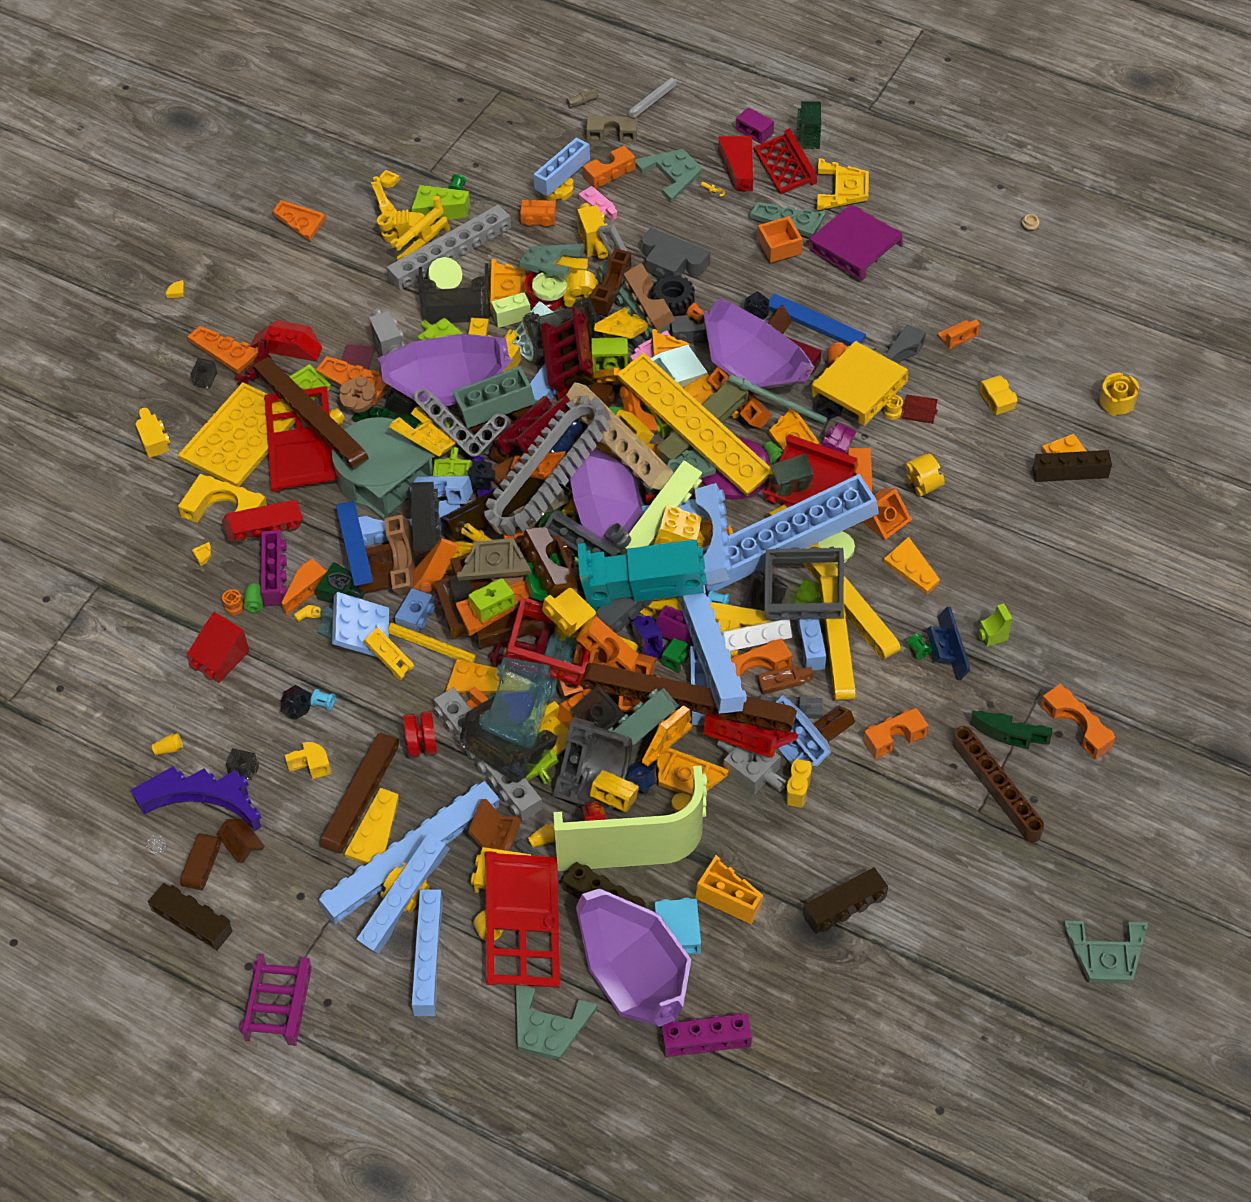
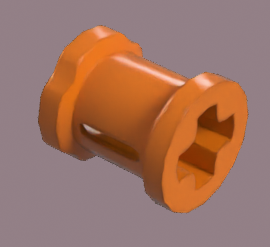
M693 303L688 308L686 315H688V318L698 321L699 325L705 322L704 310L700 309L698 304Z

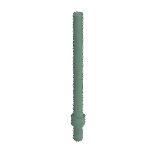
M732 374L728 376L727 381L738 385L740 389L752 391L823 424L827 420V417L752 384L750 380L741 379Z

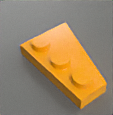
M909 537L884 558L883 563L926 595L939 585L940 579Z

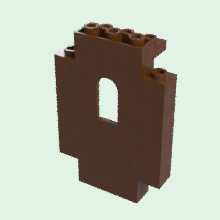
M559 535L552 537L553 543L547 555L548 558H550L551 554H557L560 566L568 568L576 581L573 589L585 600L579 576V565H575L573 561L575 560L573 550L568 548L565 541H561ZM521 539L515 540L526 562L528 563V556L524 549L521 547ZM469 554L451 559V568L454 576L434 581L435 592L452 639L468 635L456 609V603L469 599V594L492 582L490 578L458 580L457 573L462 571L465 566L464 561ZM535 598L533 599L534 601L543 603V602L540 601V600H537V599H535ZM518 608L475 633L480 649L510 639ZM523 615L517 638L557 625Z

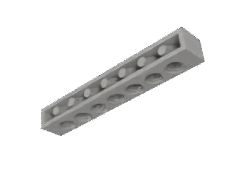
M499 205L494 206L387 266L388 279L400 291L428 275L430 265L437 258L446 257L455 260L501 233L506 232L511 228L510 215Z
M453 687L434 699L435 707L433 708L436 716L442 718L447 730L455 734L457 743L466 748L465 751L468 757L476 761V766L482 774H486L491 787L497 788L503 802L507 801L510 805L509 808L512 814L518 816L521 821H524L542 810V799L455 688Z

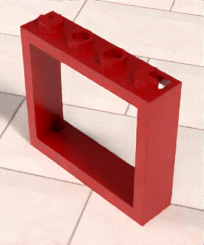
M522 597L503 662L580 685L589 655V650L584 646L578 666L514 646L523 615L556 625L542 611L543 603Z

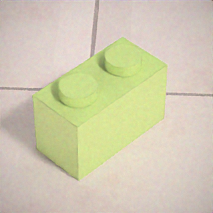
M525 292L491 302L492 315L498 328L521 322L531 312L530 303Z

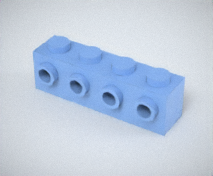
M578 138L570 142L533 174L535 190L549 196L590 160L589 144Z

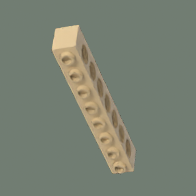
M576 382L566 394L570 401H574L576 406L580 405L582 396H588L591 401L594 397L598 398L586 385ZM604 404L611 416V420L607 421L610 425L608 432L600 430L603 435L601 442L611 448L610 451L622 459L621 462L633 470L632 473L641 478L647 488L662 490L674 472ZM585 414L579 417V419L589 426L594 419V414Z

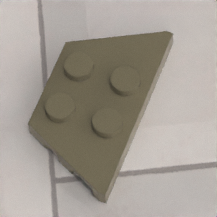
M514 538L486 540L474 543L471 553L464 561L465 566L461 572L457 573V578L459 581L529 575L532 574V571Z

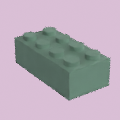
M521 366L452 391L456 406L467 428L489 421L495 414H509L536 403L532 387Z

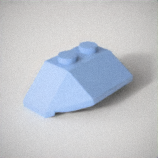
M782 695L776 703L789 705L797 710L791 732L797 733L798 738L778 749L791 765L796 759L810 761L812 767H816L831 754L828 741L808 717Z

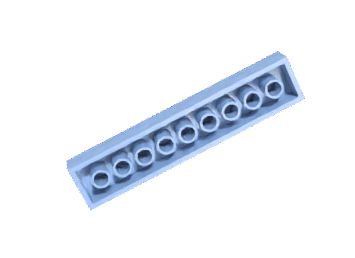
M858 474L729 535L730 542L727 545L731 552V557H728L732 565V571H730L731 579L712 585L707 583L705 585L707 593L709 594L711 589L715 592L765 568L766 549H790L793 547L804 549L879 514L876 498L861 475ZM710 545L702 548L703 556L707 552Z

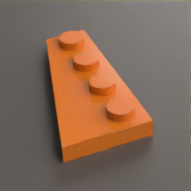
M201 326L187 336L190 343L237 374H240L254 362L256 355H258V347L253 348L248 343L236 342L234 338L220 336L218 332Z
M328 356L325 357L316 369L318 374L340 387L351 379L361 376L365 377L373 384L377 394L372 406L377 403L390 386L383 382L379 371L367 370L362 366L350 365L348 362ZM358 392L355 395L360 398L361 392Z
M526 580L508 585L514 592L516 606L484 622H481L470 608L469 599L457 602L456 609L469 636L517 609L522 597L533 600L534 598L530 596Z

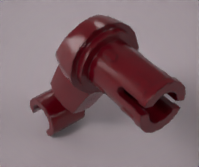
M268 339L258 340V355L255 357L254 364L245 370V376L241 374L235 376V379L239 381L238 385H241L242 382L248 384L249 379L253 381L259 378L253 369L255 364L266 357L272 360V357L269 355Z

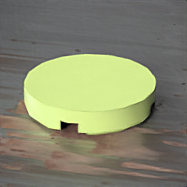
M437 258L428 269V279L437 290L448 292L457 288L460 284L462 270L459 264L451 258Z
M542 272L533 279L532 290L542 300H557L566 293L567 281L559 279V275L554 274L551 277L546 272Z
M843 531L818 542L821 548L833 546L834 548H843L844 563L854 555V540Z

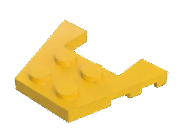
M819 158L818 174H834L836 177L835 195L818 194L817 210L868 200L869 171L850 166L847 168L841 167L839 163L832 162L830 164L825 162V159Z
M420 406L414 408L411 413L423 423L416 429L400 417L392 421L389 426L439 457L451 450V447H454L457 443L441 427L439 428Z

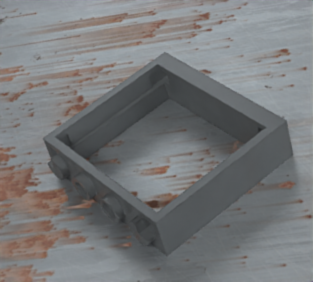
M833 546L829 548L811 547L800 549L793 547L790 549H766V620L844 619L843 548H834ZM838 562V603L772 604L773 564Z

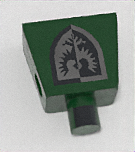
M335 562L332 563L315 588L318 600L333 604L334 595L337 592L363 599L365 591L360 589L359 585L354 586L351 572Z

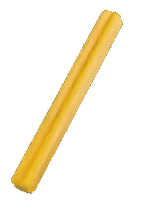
M391 623L388 627L389 634L441 654L472 663L476 660L474 653L395 623Z

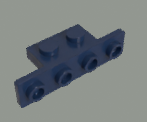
M947 606L938 615L940 627L930 626L926 631L936 662L952 664L956 678L962 680L970 671V665L952 609Z

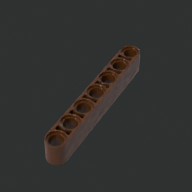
M967 726L956 728L953 738V746L1022 836L1029 842L1039 841L1044 829L1043 820L974 732Z
M381 732L378 733L323 833L320 842L322 848L339 854L343 852L399 746L398 738Z

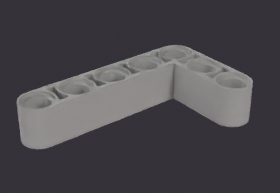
M418 389L414 395L416 403L470 456H482L495 443L493 439L511 424L508 416L498 413L474 435L430 390ZM426 392L428 399L422 402L421 395ZM436 405H439L441 408V412L438 415H435L433 412ZM500 417L505 419V424L502 427L497 425V420ZM452 418L454 424L452 427L448 428L446 426L447 419ZM488 430L492 432L490 440H486L484 437L485 432ZM461 431H465L467 435L463 441L459 439ZM477 443L479 451L474 454L472 446Z

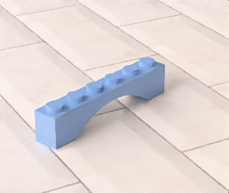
M717 483L695 489L696 504L701 514L707 517L713 524L711 544L703 556L705 561L704 571L708 585L730 580V571H732V565L728 558L731 557V552L727 545L730 542L726 531L728 523L724 517L727 514L723 503L725 495L723 490H719Z
M448 500L440 501L426 513L408 519L410 521L411 536H420L444 530L440 517L460 508V504H449ZM368 516L358 517L365 546L389 541L386 536L385 521Z
M427 834L358 936V941L378 954L381 952L413 895L427 877L439 866L450 850L446 844L431 834Z
M420 890L412 996L414 1016H436L438 943L443 909L441 890Z

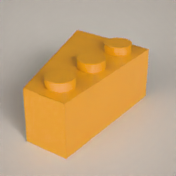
M715 855L697 883L695 899L752 925L761 909L763 895L745 879H740L731 867H726L720 861L721 859Z

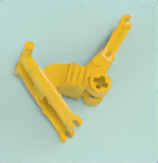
M377 176L373 177L374 182H371V185L377 196L382 213L378 216L377 223L380 230H382L381 233L384 240L391 243L392 248L396 247V250L399 251L412 238L419 236L416 242L414 241L409 248L397 256V261L425 246L439 234L441 229H444L445 232L450 231L446 217H442L434 225L430 226L444 213L439 196L433 197L435 208L426 215L409 212L408 209L406 211L402 210V212L397 211L387 199L381 186L380 178Z

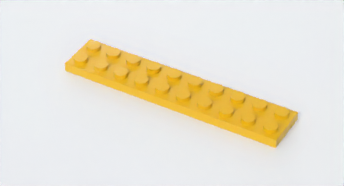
M644 352L617 374V378L746 496L773 474L771 467Z

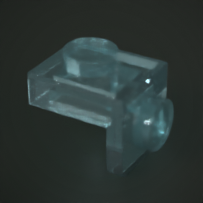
M323 606L320 611L322 624L317 629V633L332 639L333 608L330 609Z

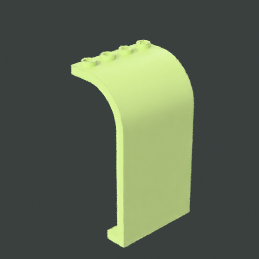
M693 766L692 800L684 809L671 815L563 823L562 812H554L558 871L571 870L576 862L581 865H587L591 869L667 864L688 856L699 844L702 836L703 817H706L707 777L706 773L702 774V766Z

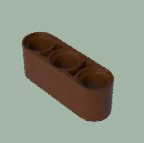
M203 833L198 834L181 876L182 887L200 891L205 888L220 849V837Z

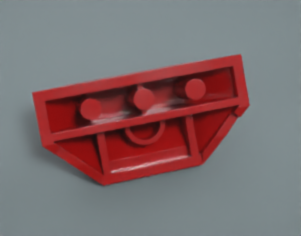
M280 320L274 321L255 334L250 347L256 348L258 347L259 339L261 341L262 339H268L269 353L315 362H317L322 351V346L310 326Z

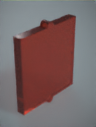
M907 394L905 404L902 406L904 409L902 419L934 424L935 414L938 412L936 409L938 399Z

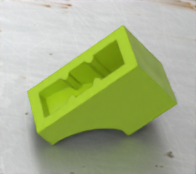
M1004 603L997 605L995 611L987 619L980 622L978 636L981 641H984L986 647L1008 640L1013 618Z

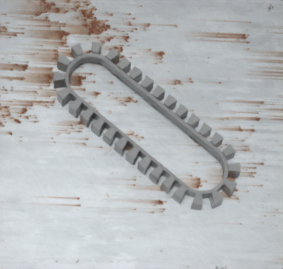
M582 396L580 405L576 406L574 401L571 400L566 403L570 409L569 411L564 413L558 410L555 414L558 421L552 418L548 423L552 431L545 427L541 432L544 438L538 435L534 441L538 448L531 444L527 449L531 456L524 453L520 458L525 465L520 462L515 464L514 469L518 474L511 470L507 474L510 482L503 479L500 483L504 491L496 488L493 492L497 500L488 498L486 506L489 510L484 511L485 517L497 533L501 535L505 531L507 536L515 535V527L517 526L520 527L522 532L525 529H529L526 521L530 518L537 522L541 517L538 510L544 513L548 509L545 501L551 504L555 500L551 491L556 495L562 491L558 482L563 486H566L569 482L565 473L572 478L576 473L573 466L579 469L583 464L579 456L586 460L590 455L586 447L593 451L597 446L594 440L597 442L602 440L603 435L600 430L608 432L610 425L607 421L611 420V416L599 398L594 397L591 401L588 396ZM594 414L591 424L524 509L512 517H501L506 505H508L572 422L582 415Z

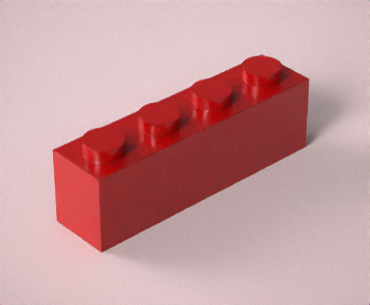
M297 500L226 513L222 523L228 540L240 542L248 537L259 538L262 536V531H294L299 528L304 519Z

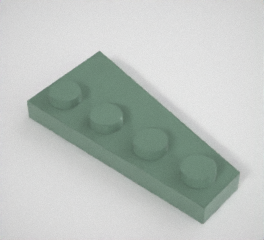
M757 202L750 213V218L767 223L790 216L800 235L811 238L826 217V211L816 213L812 212V209L801 211L795 210V207L779 208V205Z
M696 449L687 450L680 457L673 458L666 464L675 473L684 460L702 472L701 478L713 475L716 472V468ZM641 479V482H642L643 486L645 487L646 491L648 492V494H652V493H656V492L661 491V490L655 489V488H653V490L647 488V487L644 485V481Z

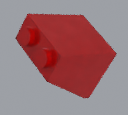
M214 611L187 652L189 666L195 671L199 670L207 679H213L220 683L250 652L244 629Z

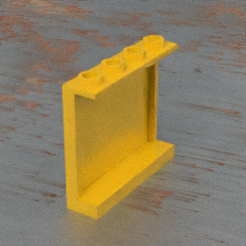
M855 341L845 349L840 357L834 360V363L829 368L824 370L818 379L813 381L811 385L812 397H815L818 393L859 415V423L865 426L908 382V369Z

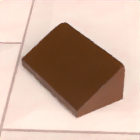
M784 305L778 308L768 323L782 334H784L792 321Z
M839 705L813 725L830 742L853 725L855 719L852 711Z

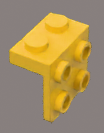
M669 505L666 506L654 545L697 539L702 518L694 513Z
M568 588L555 599L551 595L547 596L542 607L545 615L568 637L596 615V611L572 588Z
M553 701L551 704L545 705L537 714L526 719L524 722V733H531L540 728L555 755L558 756L566 750L568 742L566 739L569 729L558 720L559 705Z

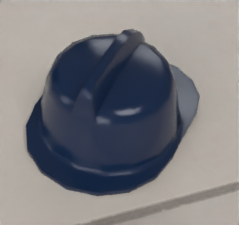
M642 760L635 762L628 768L625 780L638 785V791L642 790L647 794L649 787L657 782L656 760L649 766L642 763Z

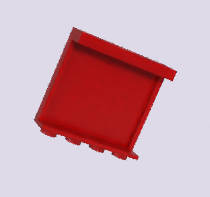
M788 434L786 438L787 445L767 490H763V496L770 504L775 505L777 503L785 505L787 508L852 478L858 467V459ZM806 462L810 465L809 467H811L810 469L812 471V476L810 479L808 475L809 473H807L808 471L806 470L808 469L806 468Z

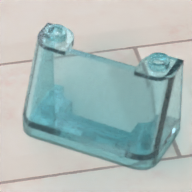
M504 657L502 664L498 665L496 671L500 683L490 710H486L485 713L481 714L479 723L482 725L483 730L523 748L533 749L552 692L550 665Z

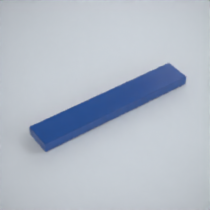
M774 293L769 299L770 311L775 313L781 305H784L792 321L848 346H851L855 341L862 344L866 338L865 333Z
M355 501L336 504L354 586L371 583L373 578Z

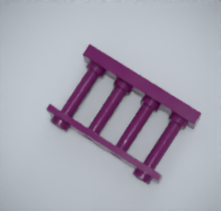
M259 954L258 961H255L253 965V974L255 976L245 1020L241 1021L240 1032L243 1033L245 1041H250L252 1032L283 1034L288 1045H297L312 971L310 958H301L300 965L289 967L267 965L264 954ZM264 973L293 975L297 978L296 985L262 984ZM260 992L291 995L293 997L292 1004L283 1006L258 1003ZM256 1012L285 1014L289 1017L288 1024H284V1026L254 1023Z

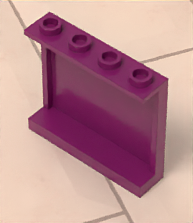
M850 204L809 239L811 252L862 281L866 278V269L895 244L900 247L903 246V237L899 230L890 227L885 222H881L874 218V216Z

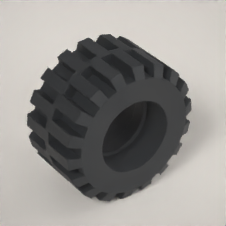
M670 274V276L665 275L663 278H658L657 282H654L653 287H651V299H664L673 316H684L688 308L695 303V288L686 277L682 278L681 275L674 276V274Z

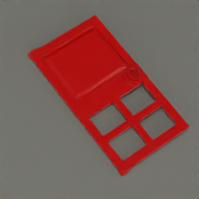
M327 386L303 390L309 396L322 395L321 408L330 416ZM273 393L264 395L271 491H281V489L336 480L332 449L310 427L302 428L301 418L293 411L273 414L272 403L282 400ZM295 417L296 429L274 433L273 421Z
M493 851L484 852L486 985L497 986V984L559 988L557 857L501 854ZM494 929L519 931V949L494 948ZM526 931L551 933V951L526 950ZM494 956L519 957L520 976L495 975ZM526 957L551 959L552 978L527 976Z

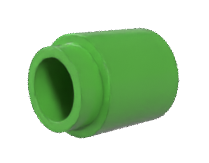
M256 583L249 584L245 589L244 608L251 613H256L263 608L261 585Z

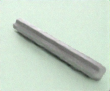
M672 77L632 107L628 111V116L633 119L673 89L677 85V80Z

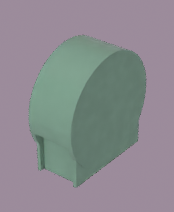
M376 417L360 420L345 429L365 450L369 457L367 461L355 469H351L333 450L332 459L337 484L341 493L348 500L355 501L357 505L370 508L384 519L412 497L410 487L417 477L433 476L431 458L434 457V454L391 429L389 426L394 419Z

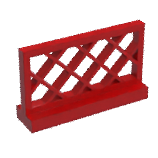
M790 128L784 130V135L754 147L755 152L780 194L809 182L811 185L818 183L815 169ZM782 141L785 143L783 147L776 146V144ZM763 149H770L768 154L760 152ZM773 150L779 151V156L771 155ZM784 153L791 154L790 158H784L782 156ZM769 159L776 160L774 165L767 162ZM780 161L787 163L785 167L778 166ZM790 164L798 165L796 170L789 168ZM775 170L783 171L781 176L774 175ZM786 172L792 173V178L784 177ZM797 175L805 177L801 180L795 179ZM782 181L789 182L787 186L782 188L780 186Z
M713 714L705 716V735L769 758L775 756V749L798 738V734L791 731L774 730L724 719Z

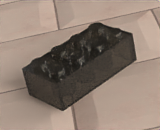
M434 482L411 483L415 567L420 564L441 539L438 488L434 489Z

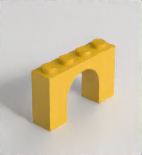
M200 474L178 505L181 518L198 523L207 508L218 501H231L237 504L236 511L266 506L267 503L265 496L260 493H254L243 487L231 485L226 481L222 482L211 476Z

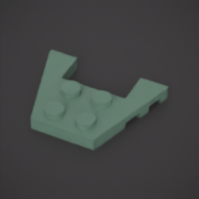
M684 149L635 159L636 168L642 174L657 167L673 183L662 189V194L670 203L675 201V197L678 194L681 195L684 192V188L688 184L691 185L703 172V168Z
M584 244L529 247L520 260V268L536 273L544 271L551 277L556 274L559 275V279L566 280L570 273V267L558 266L557 263L563 255L580 257L584 251Z
M1064 921V929L1089 983L1133 982L1148 922H1128L1129 942L1086 941L1084 921Z
M517 985L518 1050L560 1061L575 1041V1037L580 1030L586 1026L591 1015L596 1012L597 1004L578 1000L573 1019H568L532 1010L531 1006L536 990Z

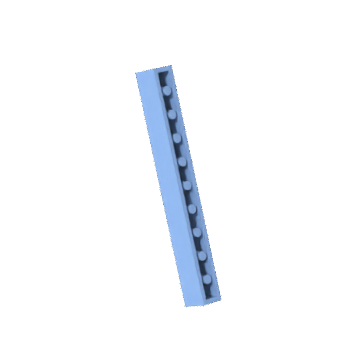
M703 585L704 593L677 596L676 598L719 714L743 711L744 702L747 700L746 692L742 690L741 679L736 675L735 663L731 662L730 650L726 649L725 637L721 636L720 624L716 622L715 611L710 607V598L705 594V585Z
M485 781L481 784H475L467 794L458 796L449 807L441 808L432 819H426L418 829L409 831L404 836V839L392 843L383 854L375 855L369 864L360 866L352 876L340 880L334 889L326 890L319 898L321 909L336 925L386 889L383 884L389 874L397 866L399 868L403 867L401 863L405 862L408 864L428 833L447 845L469 829L481 799H487L497 809L499 807L498 796Z

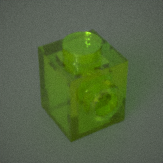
M803 580L796 595L795 603H821L820 584Z

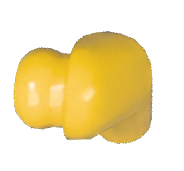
M307 605L294 613L293 617L297 622L306 617L316 619L322 615V610L320 607Z

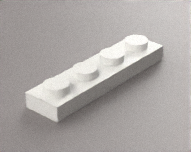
M775 620L720 632L721 636L725 637L726 649L730 651L765 644L780 638H792L790 620Z

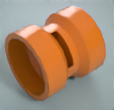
M235 589L224 592L222 600L226 613L231 616L239 615L244 610L240 592Z

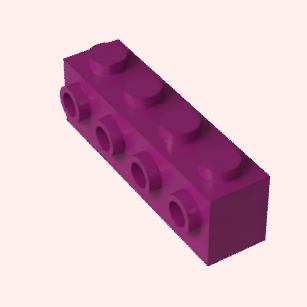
M281 530L262 531L261 594L264 606L282 605L281 602L287 592L286 585L284 586V582L287 581V573L284 570V566H287V558L284 555V551H287L286 540L282 539Z
M734 1013L726 1017L712 1016L709 1019L702 1020L693 1018L686 1022L672 1021L662 1025L665 1058L751 1047L752 1043L748 1014Z

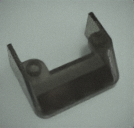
M485 263V276L474 278L471 282V287L437 289L436 283L433 280L423 278L422 267H419V297L422 321L427 320L430 324H436L444 317L450 323L471 322V318L489 319L491 311L488 263Z

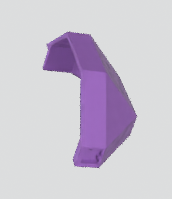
M722 297L713 303L710 312L703 311L711 361L727 374H732L741 379L745 378L758 387L768 389L805 383L814 370V365L801 347L766 321Z
M456 334L413 341L378 358L380 376L383 382L415 400L414 395L418 389L430 390L445 406L456 405L452 391L500 374L512 361L508 356L506 338L472 334ZM426 392L421 395L422 402L428 399Z
M586 447L590 455L586 460L579 456L583 464L579 469L573 466L576 473L572 478L570 477L574 502L582 526L613 545V541H609L605 536L606 530L611 525L620 523L624 528V532L629 534L644 514L637 478L632 473L633 470L621 461L595 448L591 451Z
M602 889L582 894L576 910L588 969L618 1014L624 1018L658 1027L675 1021L683 1008L692 959L658 913Z

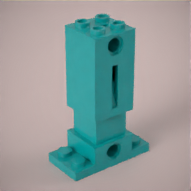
M697 539L627 548V554L605 557L604 552L591 553V550H587L585 543L578 544L580 580L587 603L595 611L601 606L612 605L611 599L634 597V601L638 602L704 593L703 585H707L702 546L698 547Z

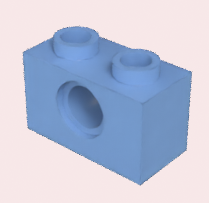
M411 588L395 616L396 624L416 632L423 629L426 625L427 617L435 609L433 596Z

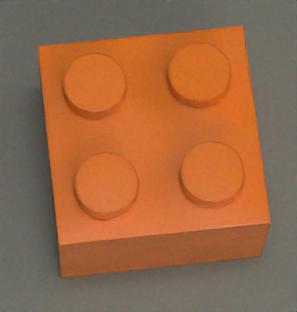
M790 216L758 225L757 240L770 263L802 254L803 239Z

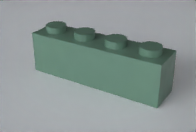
M656 688L647 696L650 700L645 704L641 701L633 708L634 713L630 717L626 714L618 721L620 725L615 730L611 727L609 731L631 737L632 746L679 707L664 688L660 691Z

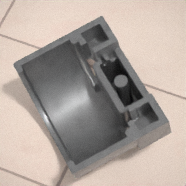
M574 717L570 722L566 739L568 742L553 796L586 806L585 803L597 801L598 804H602L606 813H611L614 807L590 797L592 783L602 770L613 773L625 780L631 759L632 739L622 734L595 727L593 722ZM583 775L580 785H578L577 779H579Z

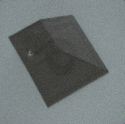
M756 571L752 573L740 607L765 611L764 572ZM774 576L772 579V604H782L788 586Z
M599 684L570 710L573 718L577 717L593 722V726L605 730L611 728L625 715Z

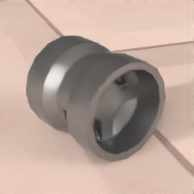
M615 523L606 530L605 536L609 541H613V545L617 548L624 549L630 544L631 536L624 532V528L620 523Z

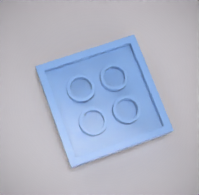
M337 592L334 595L332 644L377 657L363 643V640L377 627L389 638V608Z

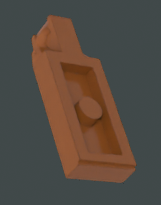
M795 665L759 674L758 681L764 695L801 686L806 681L813 680L814 673L812 667L801 669Z

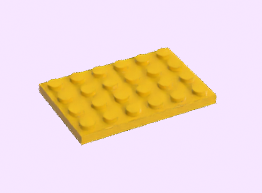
M242 382L178 454L179 460L231 485L240 487L269 453L264 395L267 393ZM283 401L272 403L273 414L292 411ZM295 417L273 421L274 433L288 431L296 422Z

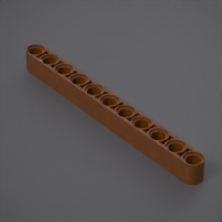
M269 357L253 366L257 376L351 469H355L369 459L365 450Z
M596 663L586 664L581 684L585 688L642 701L650 700L647 696L656 688L658 691L664 688L679 705V709L684 705L692 712L706 715L713 714L724 719L789 732L793 729L797 710L792 706L746 696L747 700L744 702L743 711L719 714L710 688Z

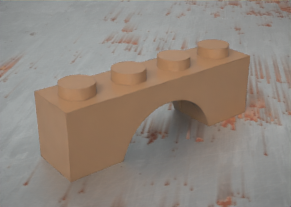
M642 263L624 273L627 279L624 282L629 291L633 289L634 292L631 294L636 303L638 301L641 302L638 306L643 314H648L645 318L650 326L654 325L657 330H660L675 321L664 299L653 300L648 298L649 290L654 283Z
M403 515L384 518L386 536L390 542L394 558V567L390 571L392 590L399 596L407 595L411 588H413L415 562L410 521Z

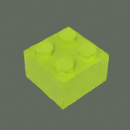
M627 337L592 338L593 372L610 368H619V371H621L628 365Z

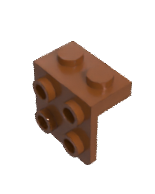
M481 799L470 824L469 834L481 848L509 851L521 820L518 816H501L487 799Z

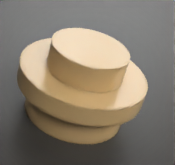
M1034 214L1026 215L1022 220L1023 227L1028 230L1037 229L1039 227L1038 217Z

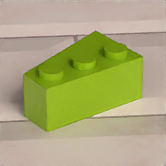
M419 186L412 206V212L426 215L435 208L433 197L439 196L444 213L438 218L446 217L447 220L467 218L470 209L469 191Z

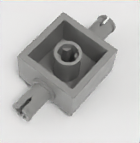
M380 309L374 310L371 313L372 316L369 317L372 340L380 357L405 346L402 341L404 336L402 330L397 328L396 318L392 317L389 311L382 313Z
M718 741L717 746L729 753L724 759L723 767L729 770L728 776L753 795L766 782L775 787L779 792L782 791V788H785L787 781L776 774L780 769L781 756L776 752L775 756L769 758L730 743Z

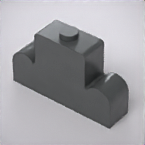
M650 227L642 238V253L646 256V271L658 278H663L665 275L670 276V274H674V276L682 275L685 270L691 276H699L710 265V251Z

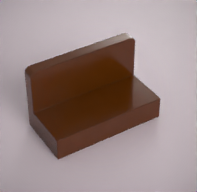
M226 819L217 833L238 863H243L251 851L263 850L265 847L245 819Z

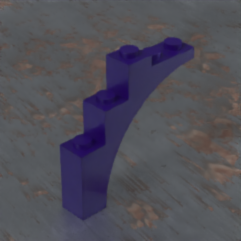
M172 766L131 790L134 801L143 814L174 803L205 802L234 812L242 819H245L254 831L261 828L259 819L262 817L257 808L253 809L250 806L252 803L246 788L249 784L243 775L239 776L236 770L216 780L215 776L212 773L208 774L205 768L185 778L181 771L177 772L175 767Z

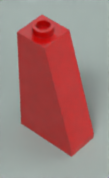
M719 136L718 151L736 191H753L752 136Z

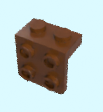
M390 544L366 548L373 582L359 585V588L364 590L365 593L392 588L390 571L393 570L394 563Z

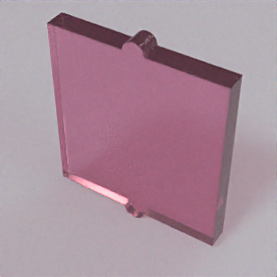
M346 344L341 360L348 362L350 365H359L369 370L375 347L362 346V344Z

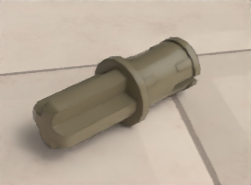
M597 89L585 93L579 92L576 96L566 98L569 108L580 104L585 105L586 102L598 98L599 94Z

